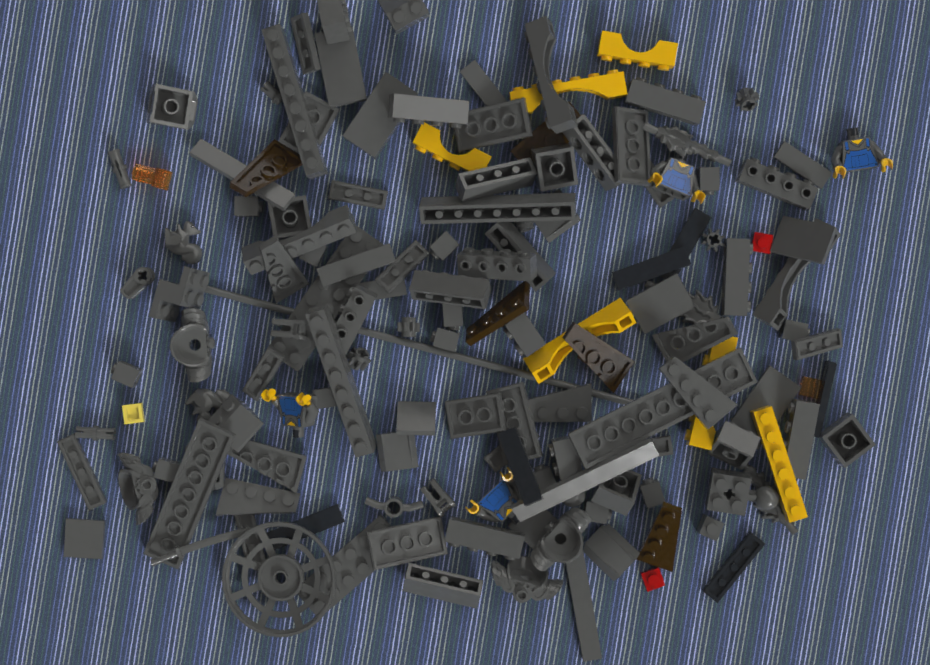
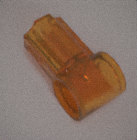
M136 163L132 171V179L168 191L173 172Z

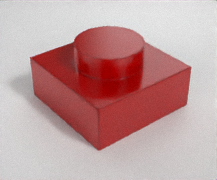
M753 232V252L770 254L774 235Z
M659 567L640 573L647 592L665 586Z

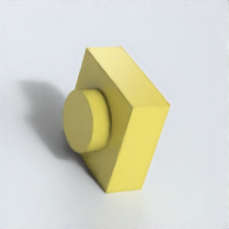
M143 403L122 405L124 425L145 422Z

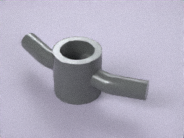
M396 496L388 498L386 502H378L367 497L364 503L375 509L384 510L389 517H398L402 511L410 512L424 508L422 500L411 504H404L402 499ZM390 502L399 503L400 508L397 509V512L390 511L388 507Z

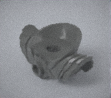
M186 308L181 311V328L173 334L169 348L174 359L185 365L188 380L194 383L207 379L211 374V352L215 348V339L209 334V324L205 313L200 309ZM197 339L200 341L201 347L199 350H192L190 348L191 340Z
M123 452L118 453L120 461L126 468L120 469L118 472L121 495L129 510L136 509L135 521L136 525H140L152 514L154 510L152 504L159 494L156 479L153 477L154 472H152L151 467L141 464V459L138 456Z
M572 507L569 511L562 514L556 522L550 521L544 528L545 534L539 539L531 552L530 558L533 565L540 571H546L555 562L568 563L578 558L583 548L584 537L582 534L591 523V517L584 510ZM559 533L566 536V541L563 544H558L555 541V536Z
M520 556V559L516 558L515 561L510 560L507 568L494 560L491 562V573L496 586L502 587L507 593L512 592L514 599L519 603L527 602L530 598L535 601H540L543 598L550 600L560 591L563 585V579H548V570H538L533 565L531 558L527 556Z

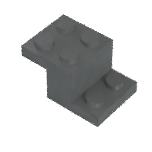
M184 266L179 283L159 279L149 317L175 322L179 315L180 306L200 309L204 301V292L209 283L210 273Z

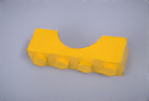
M602 30L597 57H601V60L608 62L615 59L620 60L621 64L631 65V62L639 63V67L650 68L651 65L657 66L658 70L669 71V69L675 66L678 43L659 40L651 50L635 52L625 45L621 33Z
M425 122L424 125L420 126L413 140V145L416 146L415 149L423 154L427 151L433 154V159L439 162L445 160L450 163L449 166L457 171L460 168L467 172L486 168L492 156L476 148L463 155H455L448 152L441 143L440 130Z

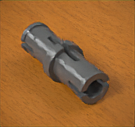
M120 150L109 151L108 155L113 166L112 172L117 177L120 189L132 186L126 171L128 168L127 165H124Z
M95 425L93 427L76 426V431H78L75 432L76 438H91L93 441H98V439H116V436H114L116 428H99V426Z

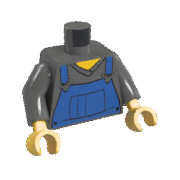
M858 127L847 129L848 140L840 142L831 157L834 179L837 178L838 174H841L842 179H844L848 172L879 167V164L881 165L882 172L886 171L885 166H889L891 170L893 169V161L886 157L884 152L870 137H859Z
M677 153L676 158L670 157L666 161L659 162L651 169L650 178L647 180L649 183L653 181L651 188L682 201L690 198L691 195V202H695L697 199L702 204L706 195L700 191L697 177L694 173L695 168L686 163L688 154L682 157Z
M265 389L261 393L263 400L267 402L271 400V403L278 409L282 425L293 427L294 438L304 437V427L315 424L319 413L317 408L318 395L304 394L303 392H288L276 395L275 389Z
M506 467L509 471L506 475L500 471L502 480L478 503L470 500L473 507H465L469 513L494 523L503 522L507 517L515 525L519 522L511 509V504L520 501L522 498L509 467Z

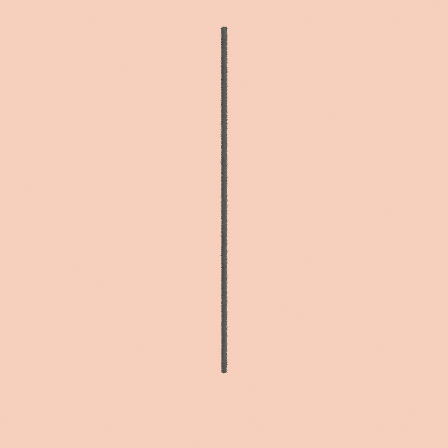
M208 285L205 289V293L291 315L294 311V308ZM361 327L358 332L361 335L536 381L529 371L452 352ZM551 377L541 382L566 390L581 386ZM592 389V397L622 405L633 401V399ZM689 417L682 420L691 423Z

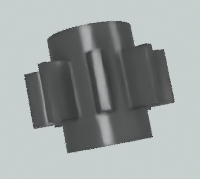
M742 88L739 92H736L735 104L740 107L741 111L753 110L758 106L757 100L760 99L758 92H754L753 88Z
M710 228L707 235H701L704 237V241L701 244L707 246L706 251L713 248L716 252L718 251V245L724 246L721 243V239L725 236L718 234L719 229L712 232ZM715 236L714 240L717 242L710 244L711 240L709 239V237Z
M402 317V321L397 322V332H401V337H416V332H420V323H416L415 317Z
M353 347L346 356L349 359V366L353 370L361 369L364 371L371 362L368 358V351L362 347L357 349Z

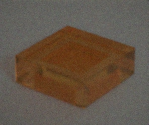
M803 376L799 395L818 399L822 380Z

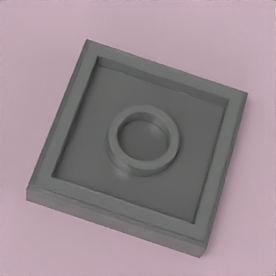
M398 401L396 435L435 436L436 402Z
M66 518L64 557L103 559L106 520Z

